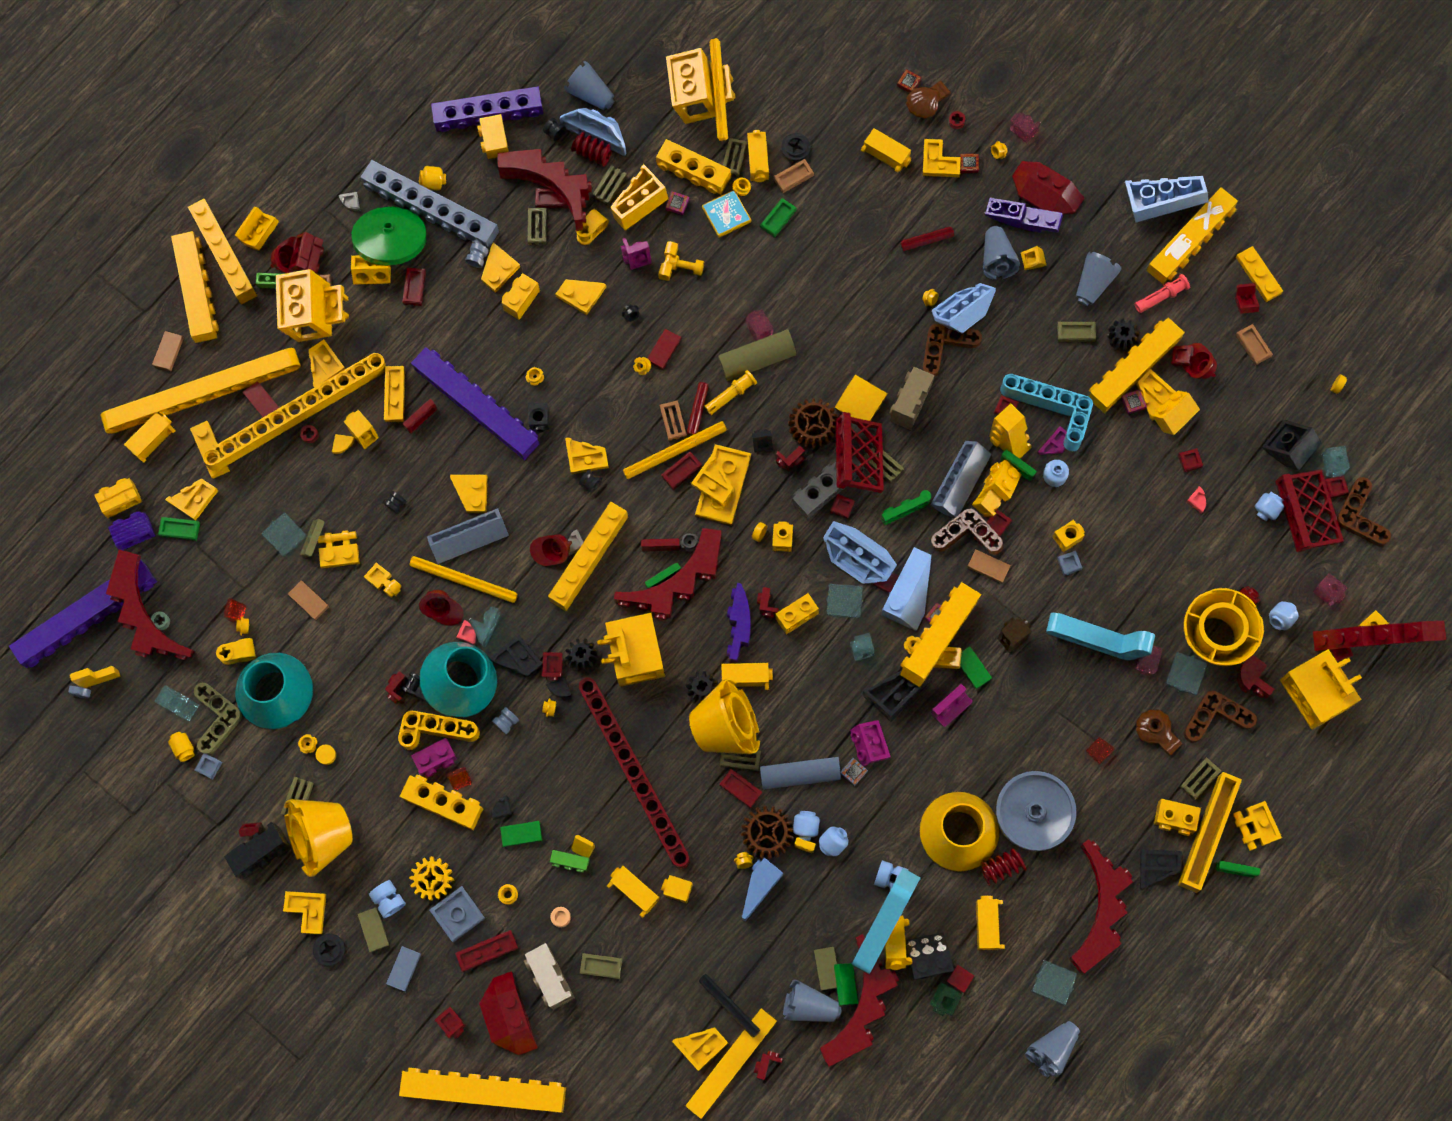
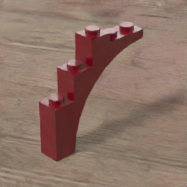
M541 149L497 153L500 179L528 180L550 189L570 209L575 221L576 231H584L583 223H587L586 212H583L582 208H586L585 200H589V193L592 192L591 181L587 180V174L569 176V170L565 169L564 161L547 163L546 156H542Z
M702 528L699 543L692 557L679 572L660 585L646 590L615 592V604L623 608L637 606L639 610L651 608V615L655 616V619H671L674 597L683 601L693 599L696 577H700L699 579L703 581L716 579L722 531Z
M119 550L106 595L111 596L110 600L122 602V599H124L118 622L123 623L122 627L132 630L137 627L131 650H135V655L146 657L147 654L153 655L154 648H157V653L168 655L169 651L176 653V658L184 660L187 657L193 658L195 650L179 645L168 638L148 616L142 603L138 586V569L141 556Z
M1420 621L1313 631L1315 651L1442 641L1446 640L1444 621Z
M1089 839L1080 847L1088 858L1095 874L1098 889V906L1095 921L1088 937L1082 946L1069 958L1081 975L1122 944L1119 941L1121 939L1119 934L1114 929L1111 931L1109 927L1128 913L1125 910L1127 907L1121 899L1117 900L1115 896L1133 883L1131 873L1121 866L1114 871L1112 862L1107 857L1104 858L1099 852V846Z
M863 934L855 938L858 949H860L865 940ZM879 957L870 974L863 971V988L854 1016L833 1040L819 1048L828 1067L873 1045L871 1041L874 1038L869 1028L865 1030L864 1026L885 1016L884 1011L886 1007L882 999L878 1000L877 996L897 987L896 982L899 981L894 970L880 969L882 963Z

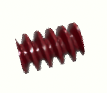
M582 132L580 136L578 135L574 139L571 152L576 151L577 155L582 154L584 158L589 157L590 161L595 160L597 164L602 163V166L605 167L611 157V144L604 147V141L597 144L598 138L591 141L592 135H588L585 138V132Z
M1015 849L1010 850V855L1004 852L1003 858L997 855L995 857L996 862L992 858L988 859V864L985 861L981 862V870L989 886L991 879L995 884L997 883L998 876L1005 880V873L1012 877V870L1019 874V867L1026 871L1024 861Z

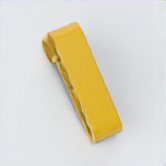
M408 711L403 716L398 740L405 749L413 750L419 744L421 733L473 742L479 738L480 731L477 725L471 721L418 711ZM417 717L416 724H408L410 718ZM435 720L436 726L432 729L427 728L428 723ZM449 724L456 725L455 730L452 732L446 731ZM461 727L463 730L469 731L470 728H472L474 730V733L470 732V734L468 735L466 731L461 730ZM407 736H413V741L410 744L404 743Z

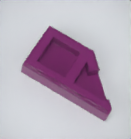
M1060 426L1040 448L1038 454L1063 453L1066 449L1064 447V439L1067 431Z

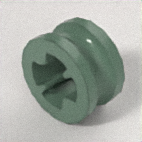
M156 612L151 617V620L159 630H165L170 625V618L164 612ZM159 617L165 619L164 622L162 621V625L156 623L157 620L159 621Z

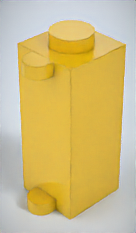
M875 128L871 131L861 148L862 152L866 151L893 167L896 172H900L903 167H907L912 159L909 148Z
M754 130L753 133H747L751 181L763 182L769 180L766 132Z
M156 412L124 445L144 463L146 458L176 430L170 425L172 421L165 415L161 417Z
M768 663L722 664V681L730 678L737 683L736 687L765 686V690H769V680H773L772 669H768Z
M624 866L621 868L617 867L610 875L612 879L607 887L610 889L614 885L643 910L640 913L642 918L660 900L652 890Z
M981 896V899L976 901L978 950L1005 949V945H1000L998 918V905H1002L1003 900L993 899V896Z
M900 916L884 946L886 969L899 970L906 968V965L912 964V958L906 957L904 926L909 925V920L904 919L903 916Z

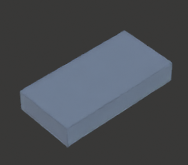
M402 946L386 984L406 992L421 953Z

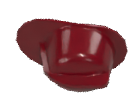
M297 236L287 238L271 253L272 264L270 265L272 268H276L284 273L293 272L289 270Z
M1201 343L1190 344L1194 347L1192 364L1184 365L1183 368L1193 378L1208 379L1216 377L1214 372L1217 369V362L1213 354Z
M561 534L539 537L531 543L530 553L534 561L542 566L561 564L568 558L572 541H568Z
M443 590L428 591L419 602V609L424 615L444 625L452 626L458 624L464 616L461 605L451 599Z

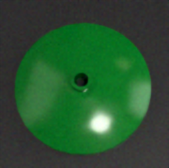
M382 207L367 212L356 221L352 229V243L357 254L370 263L386 266L398 265L413 259L422 251L426 243V229L423 221L415 213L399 207Z

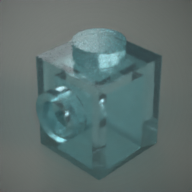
M1345 446L1326 448L1322 453L1326 476L1333 475V477L1345 475L1350 468Z

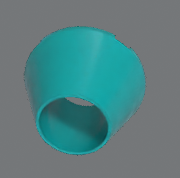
M449 642L435 648L424 660L420 670V688L426 701L436 711L446 716L464 718L481 712L491 702L497 688V674L491 659L481 649L465 642ZM456 661L468 664L477 675V684L469 687L456 684L447 673V664Z
M268 653L255 658L242 670L236 684V702L243 716L254 725L265 729H280L299 720L305 714L312 700L313 683L308 670L298 659L284 653ZM269 673H282L284 684L281 692L271 700L258 701L255 691L260 679Z

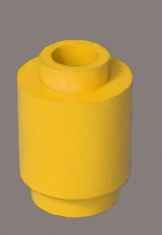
M176 732L170 736L171 739L168 743L176 759H179L180 762H185L194 757V748L186 733Z

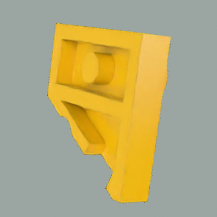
M493 243L481 280L496 293L520 268V264Z
M566 279L556 292V297L587 315L606 289V284Z
M324 339L309 349L314 387L345 370V367Z
M1151 369L1137 382L1150 419L1153 421L1152 415L1176 391Z
M565 438L571 474L609 468L604 447L592 446L586 442L581 443L571 438Z
M713 454L691 483L693 487L722 506L734 491Z
M450 475L467 513H486L487 475Z
M200 479L194 482L192 486L181 489L180 493L173 497L169 496L165 500L196 521L218 490L205 480Z
M715 1027L672 1041L698 1071L728 1044Z

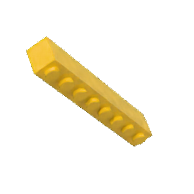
M408 1068V1072L402 1071L399 1096L561 1113L564 1110L566 1088L561 1087V1083L549 1082V1086L541 1085V1081L529 1080V1084L521 1083V1079L509 1078V1082L501 1081V1077L489 1076V1079L486 1080L480 1079L481 1075L469 1074L468 1078L460 1077L461 1073L449 1072L448 1076L440 1075L441 1071L428 1070V1074L420 1073L421 1069Z

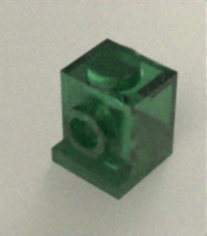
M939 982V987L930 1005L934 1007L933 1011L937 1014L944 1016L946 1013L952 1016L962 994L956 989Z

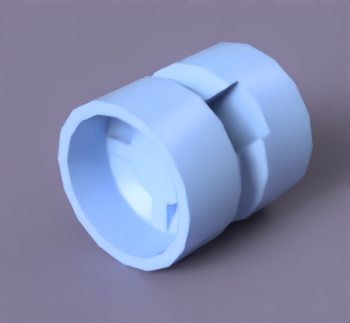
M882 860L874 885L881 888L888 886L891 890L895 883L889 881L891 873L898 877L903 867L897 866L894 868L892 863Z
M391 880L380 884L369 893L374 904H379L378 910L383 918L395 914L406 904L401 895L395 893L397 889Z

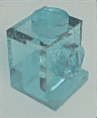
M870 633L855 636L854 641L850 642L855 661L874 656L875 650Z

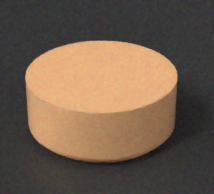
M557 907L552 911L550 919L556 927L562 928L570 923L571 914L566 908Z

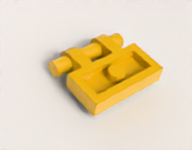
M346 530L337 534H331L330 532L319 536L318 543H326V548H319L320 567L322 569L360 564L357 543L350 544V539H357L356 531L349 532ZM343 540V545L333 546L334 541Z
M1266 801L1246 808L1248 816L1243 818L1241 811L1233 814L1236 819L1235 824L1240 828L1244 837L1242 840L1244 844H1247L1249 851L1257 848L1254 842L1256 839H1259L1263 846L1282 838ZM1247 823H1252L1256 833H1250Z

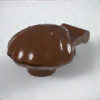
M940 80L930 88H914L907 96L906 105L909 112L916 117L928 118L935 115L938 110V102L948 97L951 92Z
M1149 709L1143 712L1136 721V732L1139 738L1149 744H1158L1169 756L1182 745V742L1171 732V720L1163 711Z

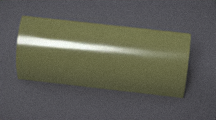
M787 329L720 354L718 359L726 381L743 376L746 370L751 373L796 356V350L790 332Z

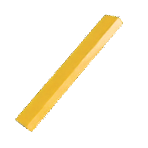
M762 1008L752 1019V1022L760 1029L759 1034L753 1038L744 1030L686 1104V1107L699 1118H703L777 1022Z

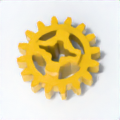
M431 857L430 861L423 858V864L417 862V870L411 869L415 873L414 876L409 877L410 880L414 881L410 886L417 888L414 893L416 895L422 893L421 898L425 899L428 896L430 901L433 900V896L439 900L441 893L447 895L445 889H451L452 886L448 883L449 881H454V878L449 877L452 870H446L448 864H442V859L440 858L435 862L434 857ZM436 866L442 869L444 875L437 873ZM427 867V870L423 874H420L421 871ZM431 874L436 877V880H432V883L427 880V878L431 877ZM419 883H424L427 891L423 890ZM440 883H443V885L438 890H436V887Z

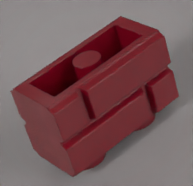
M307 232L297 235L289 270L297 272L311 269L317 273L320 267L318 260L324 251V247H322L323 240Z

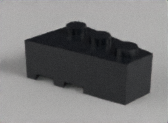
M900 671L896 675L864 689L863 696L892 722L932 682V675L930 673L919 687L901 676Z
M270 822L267 825L269 829L262 834L259 832L253 835L254 839L240 844L224 856L235 877L246 879L254 873L255 869L259 867L264 868L276 856L280 858L288 853L291 845L279 826Z

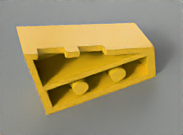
M1009 404L994 418L989 434L990 441L996 447L999 446L1003 451L1007 449L1019 459L1032 448L1031 444L1027 443V440L1030 439L1029 435H1025L1027 430L1025 417L1012 404Z

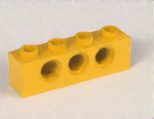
M667 139L656 156V162L660 169L664 171L669 170L679 178H686L696 186L701 185L713 194L718 193L722 195L731 179V169ZM675 159L681 160V161L678 162V163H674V162H673V160H675ZM690 167L697 168L696 170H689ZM708 174L713 175L711 178H706L705 176Z
M416 774V777L409 776L400 798L474 831L483 811V808L479 806V801L469 798V800L461 798L462 794L454 790L451 793L444 790V786L436 782L431 785L426 782V778ZM423 789H429V795L426 798L420 797ZM443 796L447 797V803L443 806H439V798ZM458 805H465L464 812L456 813L455 809Z

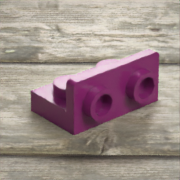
M622 239L623 245L620 247L623 253V260L625 265L629 264L631 270L652 263L647 241L636 242L629 246L627 239Z
M962 684L942 700L931 712L933 717L943 727L950 724L972 704V700L965 693L967 689Z
M879 720L859 724L850 730L851 739L855 744L857 757L862 766L891 757Z
M447 738L411 755L419 774L422 777L426 776V778L436 774V770L442 767L448 768L452 766L454 761L457 760Z

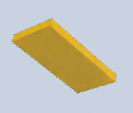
M715 444L712 454L716 457L719 466L724 471L734 491L723 506L701 492L695 516L732 526L751 459V453Z

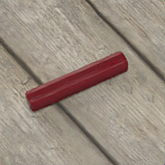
M946 227L902 240L900 243L903 251L951 238L954 236V230L952 227Z
M699 382L687 428L688 435L692 436L698 432L708 391L707 383Z

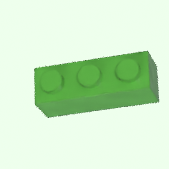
M257 273L256 285L258 288L276 289V275L281 274Z
M555 850L552 851L550 863L554 867L564 866V869L572 870L573 868L581 873L587 871L590 861L587 857Z

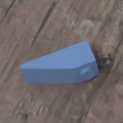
M766 858L762 861L758 860L751 868L754 871L751 875L742 919L744 921L750 917L783 876V872Z

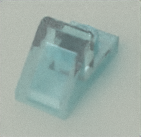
M492 606L489 611L486 610L483 616L484 624L470 619L479 643L484 648H486L500 616L499 609Z
M166 685L154 701L187 721L191 719L199 704Z

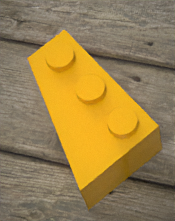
M644 164L641 166V171L638 175L632 178L628 188L622 191L610 207L614 219L624 230H627L668 200L665 186Z

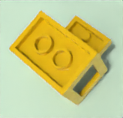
M698 48L666 56L672 107L683 122L688 124L716 117L712 67L703 50ZM728 64L722 66L725 104L735 99V93L731 89L733 77L730 74ZM703 103L709 111L689 116L687 106Z
M311 269L276 275L277 329L297 342L332 336V324L343 323L345 318L349 319V314L343 310V301L347 302L348 296L344 294V287L342 285L330 286V283ZM309 326L317 331V333L301 335V327Z
M651 613L605 623L608 635L604 636V640H598L597 643L598 645L610 644L612 654H609L608 658L602 659L601 662L602 664L614 663L620 687L665 677Z
M1329 649L1289 671L1280 679V682L1312 730L1362 700L1352 686L1353 683L1362 678L1361 675L1348 680L1341 667L1351 661L1350 658L1337 663Z

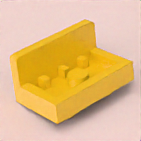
M254 207L235 236L245 246L259 251L279 221L275 217L263 213L258 207Z
M1004 460L1000 463H995L990 468L991 472L984 481L985 485L982 491L986 493L993 489L1006 502L1011 499L1022 474L1007 460Z

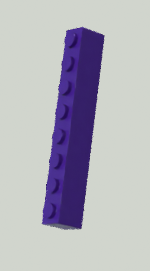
M425 347L411 362L413 369L525 461L539 445L538 435L533 430L524 428L523 422L518 418L513 419L505 407L497 406L495 404L496 401L490 395L485 396L477 384L474 383L472 385L467 381L468 378L462 372L458 374L453 370L454 366L447 360L445 362L440 359L441 356L432 349L430 351Z
M140 559L138 586L141 593L153 588V584L157 583V580L147 565ZM110 579L9 645L19 663L25 668L37 665L40 659L52 655L56 651L55 649L61 645H67L76 635L85 633L93 624L102 622L108 614L117 612L123 605L124 599H122V602L110 600L111 596L106 595Z

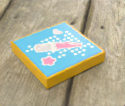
M734 190L702 205V209L718 238L751 223V218Z

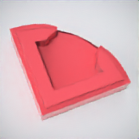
M1199 486L1187 500V503L1202 514L1206 507V497L1203 489Z
M464 620L457 639L475 646L476 632L472 625Z

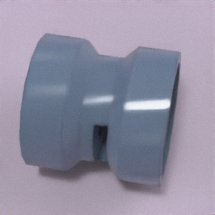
M472 243L470 247L471 252L466 256L465 262L473 267L482 268L484 264L483 259L487 256L489 250L481 244Z
M505 707L501 711V715L495 717L492 722L503 733L507 734L510 731V727L516 724L519 719Z

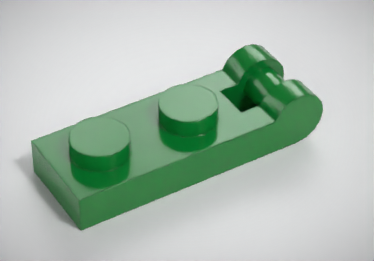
M924 490L920 493L919 497L913 500L906 499L900 503V506L896 508L889 507L884 510L881 516L884 526L928 506L931 493Z

